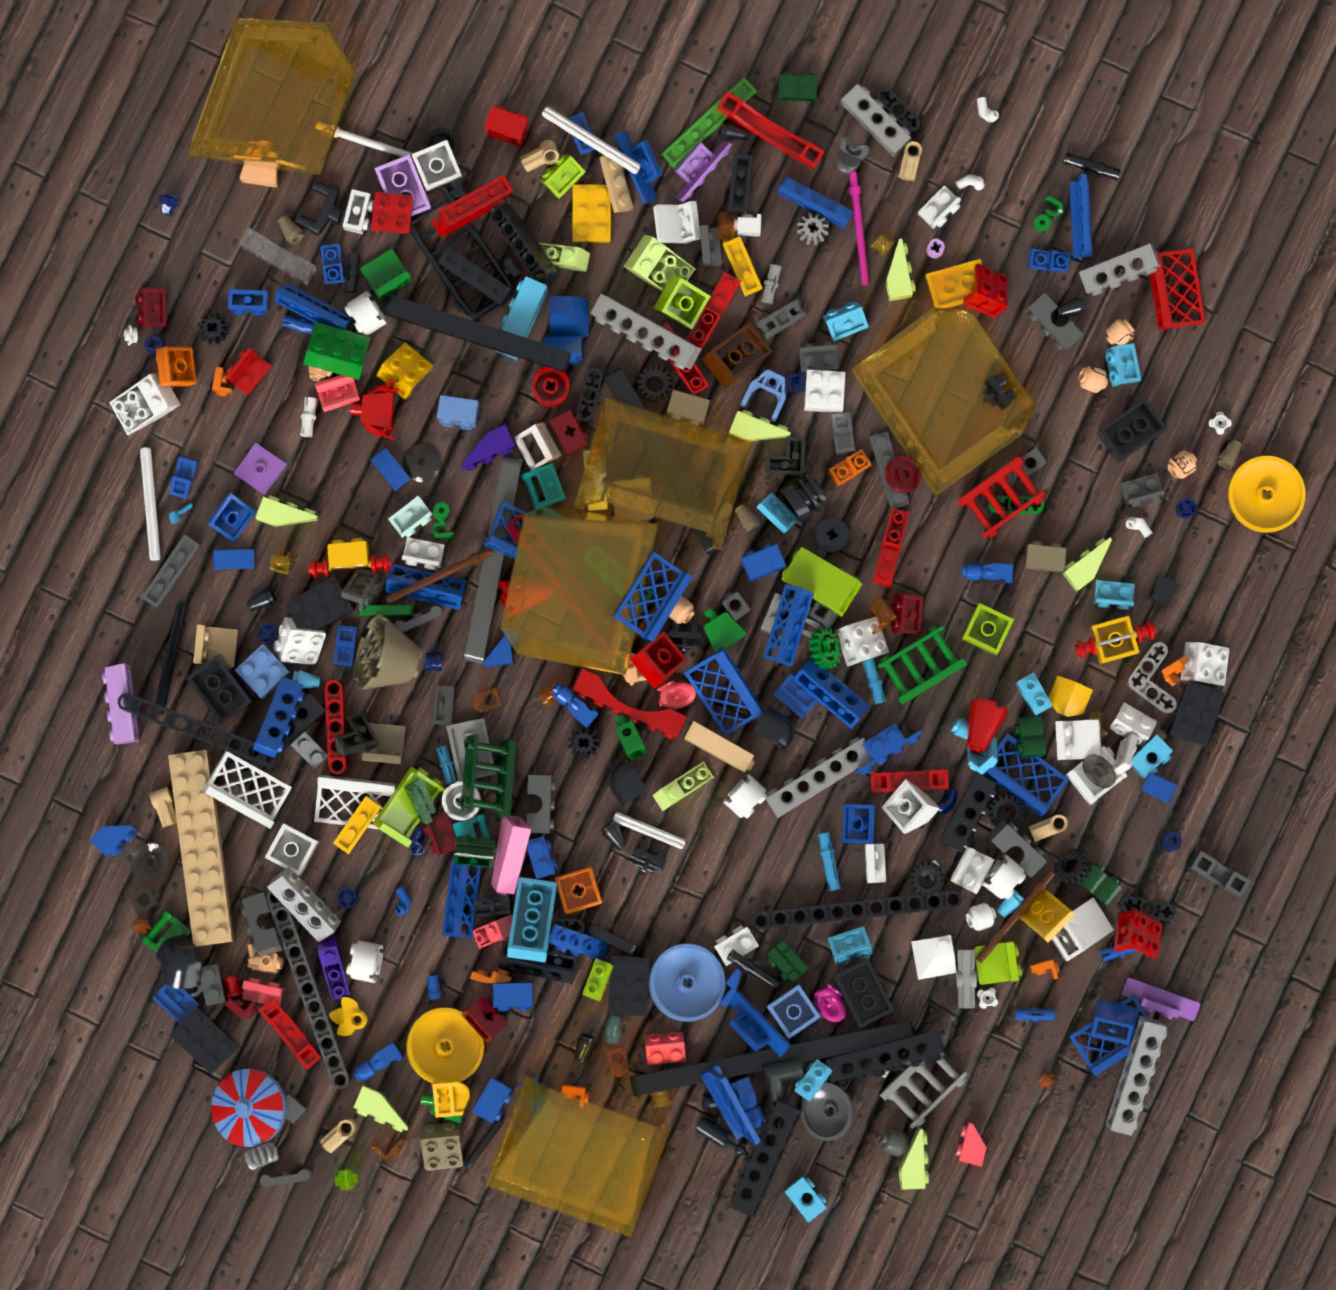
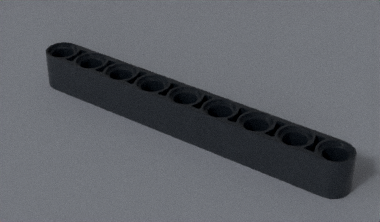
M123 693L118 698V707L122 711L269 768H274L280 763L281 757L278 752L276 753L277 762L275 764H269L266 761L267 755L260 752L257 757H251L248 754V749L254 746L255 742L129 693ZM124 697H129L132 700L130 707L126 708L121 705V700ZM143 704H147L150 707V712L146 715L139 712V707ZM161 711H165L169 716L165 722L157 719V715ZM177 719H185L187 722L186 727L183 729L177 728L175 725ZM198 725L203 726L205 729V733L202 736L195 735L193 731ZM216 732L221 733L223 736V740L220 743H215L212 740V735ZM232 740L240 741V749H231L230 742Z

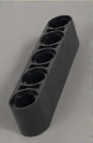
M510 204L494 206L490 211L492 221L531 277L540 283L554 281L557 277L555 266L515 209Z

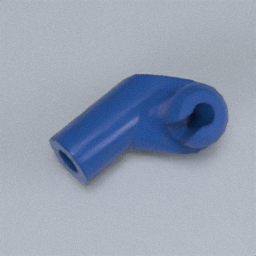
M402 886L395 890L400 898L395 912L400 916L407 914L412 903L407 891Z

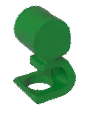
M1050 196L1046 197L1044 202L1057 209L1055 211L1046 209L1045 215H1038L1035 218L1033 228L1038 233L1046 232L1052 223L1051 217L1057 218L1063 212L1062 203Z
M444 502L437 503L433 508V515L438 523L433 525L432 533L437 539L453 538L455 534L453 531L439 533V529L447 526L445 520L451 514L449 506Z

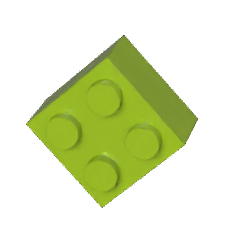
M672 275L656 302L654 309L683 327L693 329L711 296L684 279Z
M979 603L961 639L991 654L997 655L1014 619Z

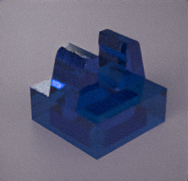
M164 193L159 195L158 203L163 204L161 213L166 215L172 214L173 208H178L182 199Z
M786 372V392H805V372Z

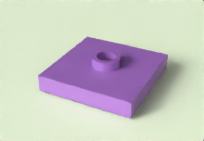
M255 442L234 472V475L266 496L287 464Z

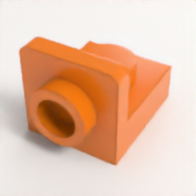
M216 367L212 390L218 396L227 397L228 394H233V390L222 387L223 384L226 385L227 383L226 376L228 374L221 367Z
M1186 654L1162 670L1164 679L1171 686L1181 681L1178 673L1186 669L1184 665L1190 661Z
M1053 959L1029 965L1031 973H1036L1037 976L1048 973L1047 969H1050L1053 979H1057V974L1060 973L1058 963H1054Z
M563 1084L562 1093L565 1094V1097L577 1098V1095L581 1096L579 1107L583 1108L584 1103L588 1104L589 1092H586V1087Z

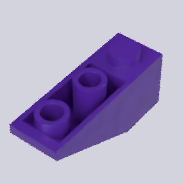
M506 424L489 431L462 462L461 467L463 470H474L478 468L477 464L485 462L487 464L494 461L495 456L500 454L506 456L513 452L512 449L515 448Z
M332 936L325 938L321 942L317 941L318 954L331 1000L350 996L337 937Z

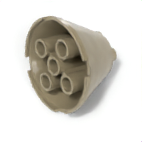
M374 616L367 625L369 630L366 637L362 636L354 661L353 679L357 680L356 688L361 690L407 683L412 677L416 678L419 673L418 662L423 653L421 648L385 616Z

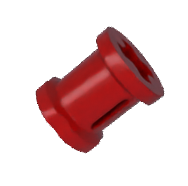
M239 975L222 979L227 990L226 998L243 994L238 982Z

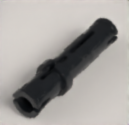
M1066 152L1063 162L1064 165L1097 174L1098 177L1104 176L1118 181L1121 169L1106 165L1105 162H1095Z
M734 949L728 954L727 960L740 967L742 972L746 971L773 990L778 988L781 980L753 963L752 959L749 957L745 958Z

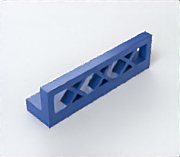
M787 176L777 192L779 196L814 214L819 213L820 217H825V220L843 229L847 226L854 212Z
M285 283L283 288L280 287L276 293V303L314 323L319 322L347 330L353 321L352 316L350 317L348 314L288 283Z
M392 564L387 578L385 593L393 594L418 582L413 579L415 576L424 579L435 573ZM394 571L403 573L404 575L400 577L393 574ZM447 576L438 580L441 582L440 585L432 583L404 597L460 610L467 581ZM457 585L461 586L460 590L452 589L450 586Z
M785 584L764 653V659L792 667L814 592ZM790 590L795 591L794 598L789 601ZM788 609V617L784 620L783 613ZM782 628L783 635L780 638H778V630ZM777 646V655L776 657H772V650L774 647Z
M452 859L442 935L472 939L476 911L474 899H477L481 867L474 866V873L470 876L468 873L469 866L454 864V859ZM470 884L472 890L471 893L467 895L466 887ZM468 904L469 912L465 915L463 909ZM465 922L467 925L466 934H460L461 925Z

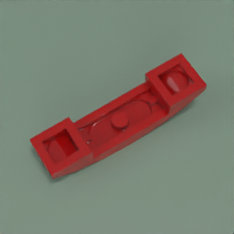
M948 769L871 773V792H895L905 779L920 790L949 789Z
M274 998L258 1009L306 1070L322 1058L305 1034Z

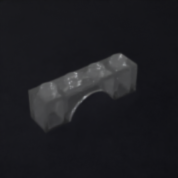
M249 227L239 242L241 248L308 285L316 271V267L312 263L284 250Z

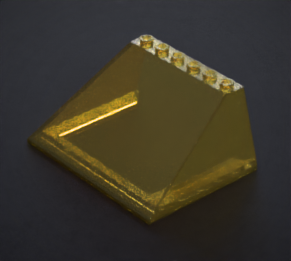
M236 18L187 155L301 174L320 175L356 75L354 68L327 24L321 22Z
M934 307L851 369V372L907 455L916 462V467H919L920 474L935 496L1020 437L1036 407L972 311ZM1003 374L1007 383L1001 386V389L1004 393L1012 389L1016 395L1011 404L1002 411L997 404L992 406L989 401L986 403L982 401L986 397L983 390L987 388L984 381L991 375Z
M605 398L574 507L583 510L586 505L604 501L705 531V536L713 539L712 548L721 551L751 442Z
M552 505L525 513L501 623V629L518 655L626 675L635 632L612 616L650 556L658 525ZM647 575L641 579L642 588L645 587ZM639 591L633 592L631 596L632 603L641 602ZM641 605L633 606L635 617L639 616ZM624 608L620 616L624 619H630V608Z
M525 1076L486 1186L632 1237L671 1127L663 1124L661 1126L647 1124L552 1090L536 1081L535 1078Z

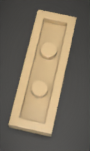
M607 156L601 157L600 162L614 213L632 210L633 205L623 167Z

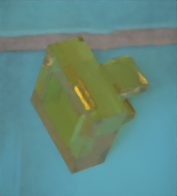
M277 550L276 554L272 553L270 570L288 575L291 566L290 553L288 552L287 556L280 555V550Z

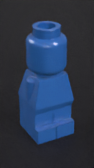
M967 563L962 565L961 576L966 577L968 580H980L982 578L990 581L1003 580L1005 584H1011L1013 564L994 563L982 566L980 563Z
M556 683L552 687L553 697L560 704L565 705L569 713L587 728L598 713L591 707L587 708L586 704L573 695V691L565 684Z
M395 1042L378 1051L370 1061L366 1060L357 1065L353 1074L358 1081H366L373 1077L376 1071L389 1066L395 1059L398 1062L404 1056Z
M748 1076L732 1082V1088L737 1090L739 1100L746 1110L745 1113L753 1128L764 1125L763 1120L765 1117L761 1107L757 1106L755 1091Z

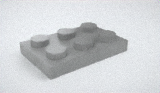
M484 718L446 726L458 782H463L464 742L466 736L479 734L478 742L490 744ZM477 750V761L494 764L492 752ZM476 769L475 779L495 775L496 772Z

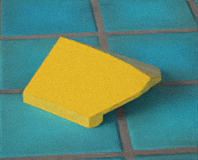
M1057 676L1048 698L1057 713L1071 717L1084 713L1093 690L1075 681Z
M459 1080L432 1083L436 1118L462 1115L470 1099L469 1087Z

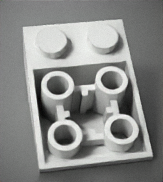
M159 372L149 374L109 402L127 435L165 416L180 405L170 386H160Z
M1094 898L1089 899L1072 910L1075 915L1051 939L1065 961H1069L1114 930Z

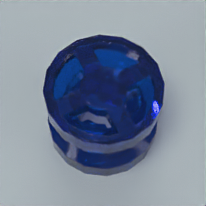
M156 335L147 337L144 342L145 350L152 356H156L157 348L165 346L164 341Z
M1183 499L1176 505V513L1182 519L1192 517L1197 510L1195 502L1191 499Z
M266 624L258 629L257 634L261 642L272 644L277 640L278 631L272 625Z
M426 652V671L435 669L442 671L441 652L436 654Z
M1167 832L1161 838V845L1167 851H1175L1182 844L1181 836L1176 832Z
M344 889L338 895V902L344 908H352L358 902V895L354 890Z

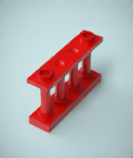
M502 175L441 208L438 211L440 217L434 219L431 223L440 238L490 212L494 206L503 205L505 203L503 198L511 194L513 189L506 177Z
M1022 456L1015 458L957 500L961 507L965 505L970 507L987 530L981 535L983 538L987 536L992 538L999 533L998 528L1034 502L1038 505L1046 499L1044 495L1048 493L1047 490L1039 493L1022 469L1024 468L1022 464L1026 462ZM1010 472L1018 475L1033 496L1026 504L1022 502L1007 481L1006 475ZM995 483L1001 484L1018 508L1012 514H1007L992 493L993 489L991 486ZM980 494L986 496L1002 519L995 526H992L976 503V497Z

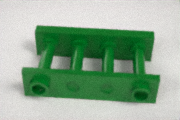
M936 625L928 630L929 634L891 658L887 655L879 660L878 670L885 667L900 691V697L897 699L900 705H903L967 665L964 658L959 660L954 657L941 636L940 632L945 629L944 626L938 627ZM931 637H934L949 661V667L945 670L938 667L923 643ZM915 647L919 649L933 672L931 673L933 677L928 680L925 677L922 678L907 653ZM899 657L902 658L916 681L915 685L917 687L911 691L905 687L891 664L892 661Z

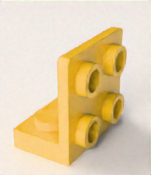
M403 343L382 364L376 376L384 383H387L389 380L399 381L394 384V388H398L399 392L396 393L406 400L412 393L415 385L432 370L433 365L407 343Z

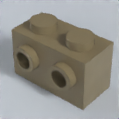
M673 390L667 415H670L669 418L676 421L681 419L687 420L688 424L693 426L703 425L710 400Z
M1032 541L1031 544L1026 546L1024 569L1062 573L1065 567L1066 548H1062V544L1051 543L1050 546H1043V542Z

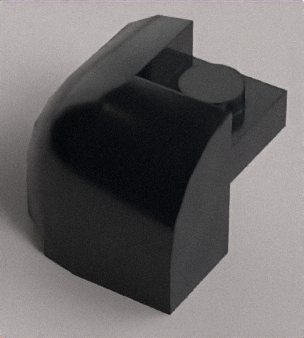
M768 706L754 733L787 752L794 739L795 728L792 721L786 715Z
M626 758L611 769L608 776V785L622 807L648 790Z
M185 934L167 939L161 944L156 954V958L162 963L160 968L164 975V984L178 989L200 986L201 962H197L194 952L196 946Z

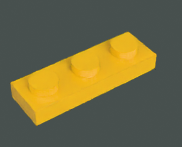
M739 236L723 243V248L736 278L742 281L740 287L744 296L746 297L762 290L741 237Z
M366 795L333 844L349 854L382 806Z

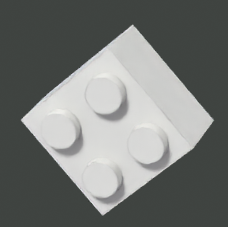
M447 140L412 154L426 191L462 177Z
M807 370L804 411L842 413L845 372Z
M283 823L265 858L285 869L289 866L301 876L319 841Z

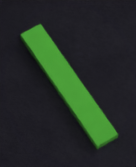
M742 78L728 92L746 103L757 93V90L745 78ZM723 97L661 154L673 169L681 163L698 142L703 143L721 126L722 122L728 119L716 111Z

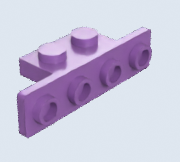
M723 140L714 152L711 153L701 142H698L674 170L686 182L675 198L682 202L690 199L694 189L703 184L706 175L712 172L717 167L718 161L730 152L732 144L729 141Z
M1130 977L1127 978L1122 991V996L1130 997L1134 994L1144 1010L1154 1013V1010L1161 1012V1016L1168 1019L1180 1016L1194 1021L1200 1007V1003Z

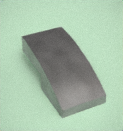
M850 412L831 414L836 455L855 453Z

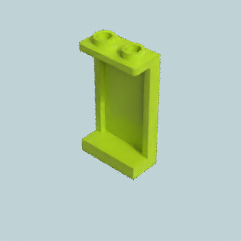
M801 547L799 551L797 550L794 553L790 566L784 569L781 580L787 585L814 592V600L842 617L862 586L861 582Z
M412 766L372 823L406 847H409L412 843L409 839L410 835L439 792L446 790L442 787L443 782L435 777L431 780L427 777L428 772L420 767L416 770Z

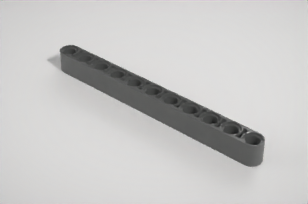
M503 456L489 532L501 502H506L512 506L515 504L523 459ZM504 508L502 513L504 520H510L512 513ZM503 525L496 528L495 535L499 537L506 536ZM491 549L493 555L483 559L464 657L465 661L481 664L485 660L497 598L498 583L500 582L505 556Z
M269 891L267 893V902L331 1083L338 1089L344 1088L350 1083V1075L293 914L280 901L278 903L273 902L271 899L273 893ZM281 910L287 912L288 916L285 921H281L278 918V913ZM287 928H291L294 931V936L291 939H287L284 936ZM294 946L300 949L298 957L291 955V949ZM301 964L307 968V972L303 976L297 972V968ZM306 983L313 985V991L310 994L304 991L303 987ZM312 1001H317L320 1005V1009L317 1012H313L310 1009ZM319 1019L326 1022L324 1030L317 1028L316 1023ZM327 1037L333 1041L331 1048H326L323 1045V1040ZM331 1056L338 1057V1066L334 1067L330 1064L329 1059ZM338 1074L345 1076V1084L340 1085L336 1082Z

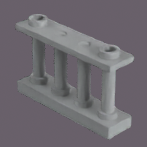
M928 1046L920 1054H925ZM941 1057L940 1061H936L954 1080L945 1088L927 1070L924 1062L923 1065L918 1067L910 1065L879 1095L885 1101L887 1099L893 1100L912 1120L909 1124L912 1129L914 1127L919 1128L926 1121L924 1117L956 1086L960 1087L966 1082L967 1079L965 1077L968 1074L965 1071L959 1075L943 1057ZM915 1071L917 1073L920 1072L940 1093L933 1101L911 1081L912 1078L910 1076ZM901 1085L906 1086L926 1106L919 1115L898 1095L897 1089Z

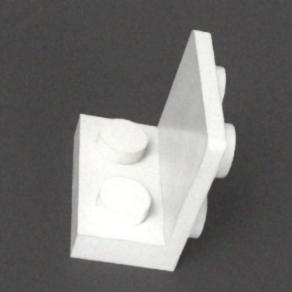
M877 617L835 630L837 639H840L839 644L842 646L841 650L847 667L889 653Z
M1185 642L1184 655L1186 654L1190 661L1184 665L1186 669L1181 672V680L1224 686L1229 648L1201 642Z
M1099 720L1055 721L1058 760L1102 757Z

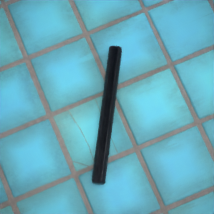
M178 602L176 605L155 704L163 707L166 706L187 611V604ZM161 711L158 714L163 715L164 711Z

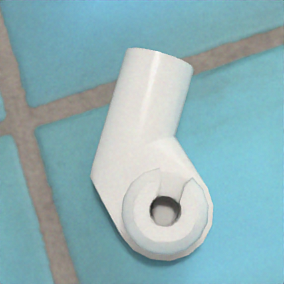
M986 97L977 98L980 117L988 122H995L999 117L998 112L987 107Z
M971 174L955 181L959 190L968 185L974 186L976 190H981L985 186L982 177Z
M1129 517L1126 521L1127 528L1140 530L1144 538L1153 533L1143 518Z

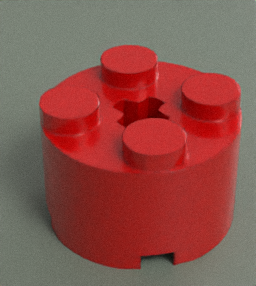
M548 367L540 369L532 380L534 398L539 404L547 408L562 405L570 394V382L565 372ZM549 383H550L551 385H554V384H555V386H554V389H555V390H553V391L547 390V389H548V386H547V385H548Z

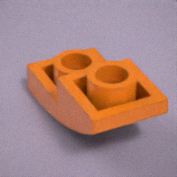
M861 449L830 468L827 472L836 486L839 487L869 468L872 464Z
M478 969L477 972H472L470 979L485 983L510 982L512 977L509 976L510 972L498 969V972L493 971L491 977H488V972Z

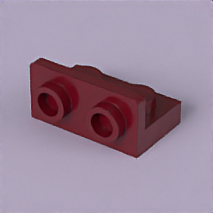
M142 288L138 290L135 297L136 304H138V312L136 313L138 328H165L166 289Z
M907 594L894 595L892 601L893 615L890 622L891 633L921 634L924 597Z
M445 812L425 819V824L422 827L426 836L430 835L432 840L429 843L432 853H437V856H441L454 851L457 838L448 814Z
M230 998L225 1003L242 1020L251 1019L258 1011L256 1009L258 1006L256 1002H252L247 1009H245L247 1005L239 998Z

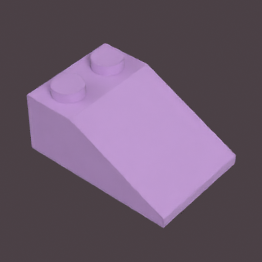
M412 154L375 168L384 193L413 196L411 216L431 209L425 186Z

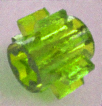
M352 1169L338 1171V1176L334 1177L335 1186H340L341 1191L354 1189V1183L359 1182L358 1174H353Z

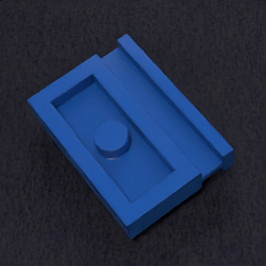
M790 674L773 696L803 719L817 703V700L793 680L795 676Z
M166 984L152 997L179 1024L196 1006L200 1005L186 989L173 988Z

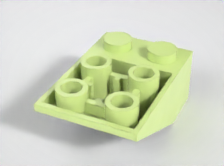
M648 235L643 236L624 265L625 268L660 292H663L672 275L688 281L695 271L693 266L656 238Z
M921 1127L916 1129L909 1149L899 1165V1186L901 1189H925V1184H929L928 1172L924 1164H928V1154L924 1151V1145L927 1144V1133Z

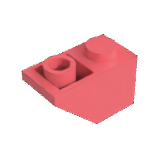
M512 914L473 930V935L479 949L510 936Z
M967 1122V1125L962 1127L961 1137H963L962 1144H958L955 1155L958 1156L959 1161L982 1167L986 1146L971 1122Z

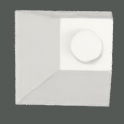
M906 779L881 807L904 834L928 823L940 809L929 795Z
M951 935L911 941L918 980L956 973Z

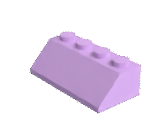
M125 663L105 667L102 678L103 683L107 684L105 700L106 703H109L110 710L107 711L108 721L112 723V729L109 731L110 739L116 745L140 742L137 716L122 711L118 707L117 702L119 696L123 693L134 695L131 667ZM124 697L121 700L123 707L127 708L132 704V700L129 697Z

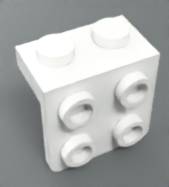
M689 201L680 205L657 204L653 207L657 240L659 242L686 244L701 239L696 201Z
M284 617L273 648L280 662L316 664L326 634L321 630L298 629L292 618Z

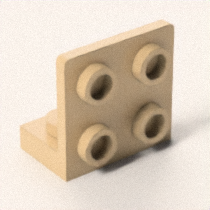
M197 625L193 663L204 665L220 653L230 667L234 668L238 630Z

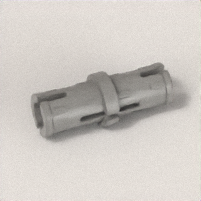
M770 264L767 280H764L765 288L761 302L773 304L776 288L779 287L778 279L782 269L781 266Z

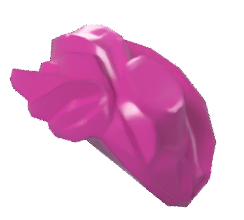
M827 984V988L818 989L814 993L815 1007L825 1019L831 1022H839L845 1018L846 1007L841 998L842 994L835 987Z

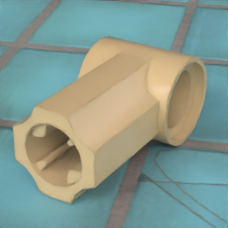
M545 140L540 144L539 148L521 156L520 160L526 172H530L544 164L556 163L559 159V154L555 142Z
M912 141L906 145L898 178L915 181L922 153V147L918 142ZM916 147L918 154L915 156L910 155L908 148Z
M168 786L150 792V800L154 809L157 810L162 827L176 824V812Z
M1055 815L1029 826V829L1036 842L1064 831L1067 828L1068 822L1063 815ZM1056 818H1061L1064 821V826L1061 829H1056L1053 825V821Z
M352 1118L343 1119L320 1140V1143L329 1153H332L356 1131V1122ZM343 1123L351 1125V1132H345L342 1129Z

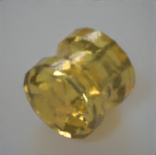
M882 233L871 245V248L877 250L879 255L883 257L894 245V242L892 240L889 241L886 235Z
M669 1090L650 1093L654 1099L653 1108L672 1105L668 1097Z

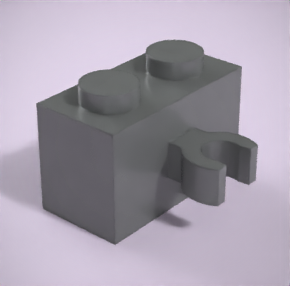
M220 964L201 968V984L197 986V992L191 994V996H198L203 991L206 1006L228 1001L225 985L222 981L223 976Z

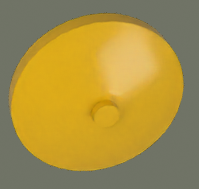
M1259 456L1242 464L1233 474L1228 487V502L1232 513L1241 524L1257 532L1271 533L1286 528L1298 518L1305 503V485L1301 475L1289 462L1274 456Z
M453 1008L430 1010L419 1017L409 1031L406 1043L409 1062L416 1073L430 1083L454 1080L462 1082L469 1078L481 1063L484 1053V1041L461 1016L463 1014L462 1011Z

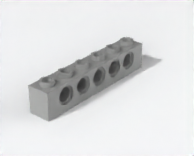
M600 294L590 313L596 317L594 320L598 323L611 325L610 329L618 334L622 331L627 334L626 338L634 343L638 340L643 343L641 347L650 352L654 349L659 352L657 356L666 361L668 359L675 361L673 365L682 370L685 367L691 369L701 351V348L604 294ZM616 311L615 319L611 320V313ZM631 319L632 326L627 329L626 323ZM647 328L648 334L643 338L642 331ZM663 337L664 343L659 347L658 340ZM679 346L680 352L675 356L674 348Z
M856 737L848 742L850 745L848 748L843 750L840 747L832 752L833 757L827 760L824 757L816 762L817 767L810 770L808 767L799 773L801 777L794 780L792 777L783 783L785 787L782 789L774 788L768 792V797L765 800L777 818L781 817L869 762L871 758L862 746L866 740ZM849 751L856 752V761L851 762L847 759ZM838 761L841 764V769L838 772L832 771L830 768L831 762ZM821 771L824 773L825 778L822 782H817L814 779L815 772ZM799 782H807L808 790L806 792L798 790ZM788 791L792 794L790 802H784L781 799L783 792Z
M1139 1017L1105 1125L1110 1131L1132 1136L1133 1131L1138 1126L1137 1118L1139 1112H1142L1144 1107L1143 1100L1150 1088V1078L1155 1073V1062L1161 1054L1162 1041L1167 1036V1026L1162 1021ZM1149 1037H1153L1150 1043H1146ZM1143 1055H1147L1144 1061H1140ZM1141 1073L1140 1078L1134 1080L1135 1075ZM1132 1091H1135V1095L1131 1098H1128L1129 1094ZM1130 1109L1129 1113L1123 1116V1112Z

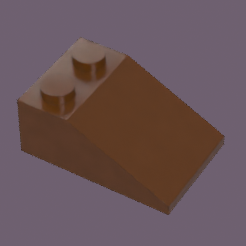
M749 322L712 349L702 360L726 389L773 351Z

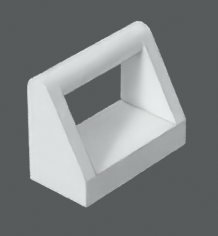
M544 422L535 424L514 437L531 471L562 456ZM531 433L545 459L537 464L534 462L522 439Z

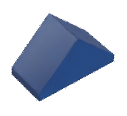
M505 634L483 663L485 667L513 664L509 635Z
M1148 773L1141 791L1170 805L1178 787L1172 782Z

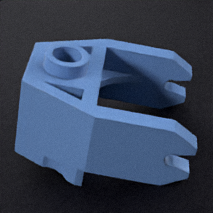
M767 369L750 383L740 406L745 408L751 394L758 388L774 393L777 396L778 404L771 420L775 422L786 400V377ZM771 378L776 380L774 386L769 383Z

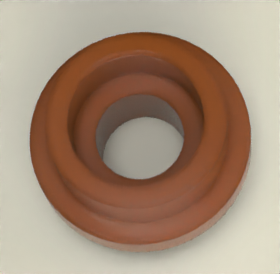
M137 919L134 920L132 929L136 930V933L144 934L147 933V930L151 929L149 920Z
M1046 1071L1038 1081L1041 1085L1040 1088L1051 1087L1055 1082L1053 1078L1055 1074L1053 1072Z

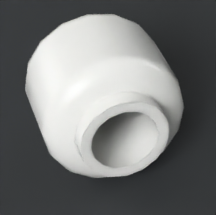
M986 903L970 907L966 914L969 927L977 931L993 926L994 919L996 918L994 908H990Z

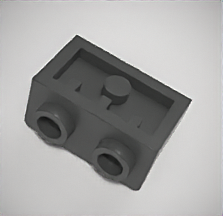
M700 225L703 267L721 266L719 228H708V225Z
M824 342L822 346L804 344L802 348H799L801 373H806L807 370H839L838 345H833V342Z
M1158 473L1120 484L1126 506L1132 505V508L1143 505V501L1149 499L1150 502L1159 501L1162 499L1161 496L1165 494Z
M358 568L342 590V598L359 603V611L363 612L367 606H370L373 596L380 591L379 574Z

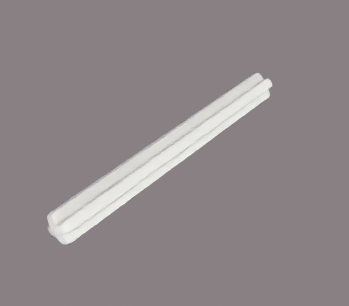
M546 107L543 110L542 115L546 119L632 173L636 174L641 166L633 159L550 107Z
M144 447L140 449L149 556L151 561H157L161 559L152 457L151 449Z

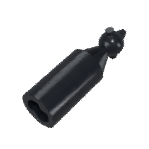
M703 1116L695 1132L720 1148L734 1149L736 1157L749 1155L746 1151L745 1143L736 1144L728 1131Z

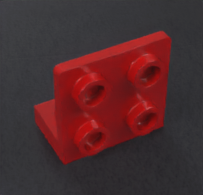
M375 192L371 230L379 233L384 231L409 234L413 196Z
M977 263L974 266L975 289L963 298V305L995 318L1008 307L1007 276Z
M250 347L248 350L244 349L238 356L240 360L236 365L232 364L226 371L228 374L226 378L229 382L247 396H249L272 367Z
M1137 910L1119 914L1114 950L1121 952L1133 948L1152 959H1157L1162 923Z

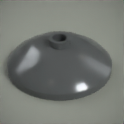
M824 1082L811 1101L806 1100L804 1097L802 1098L800 1107L802 1111L801 1119L806 1130L813 1137L823 1141H832L841 1138L847 1133L853 1121V1105L844 1089L834 1083Z

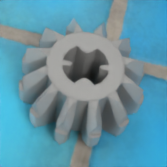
M808 213V219L802 216L801 220L803 223H797V226L801 228L797 230V234H803L800 237L801 241L807 238V245L810 244L811 240H813L814 245H817V239L823 242L824 237L822 235L828 236V231L824 229H827L829 224H822L826 218L822 217L819 220V213L815 214V218H812V214ZM812 225L816 226L815 229L818 230L817 232L815 230L814 233L810 232V228Z
M271 1142L250 1149L244 1154L246 1164L252 1170L270 1164L279 1158L278 1151L274 1143Z

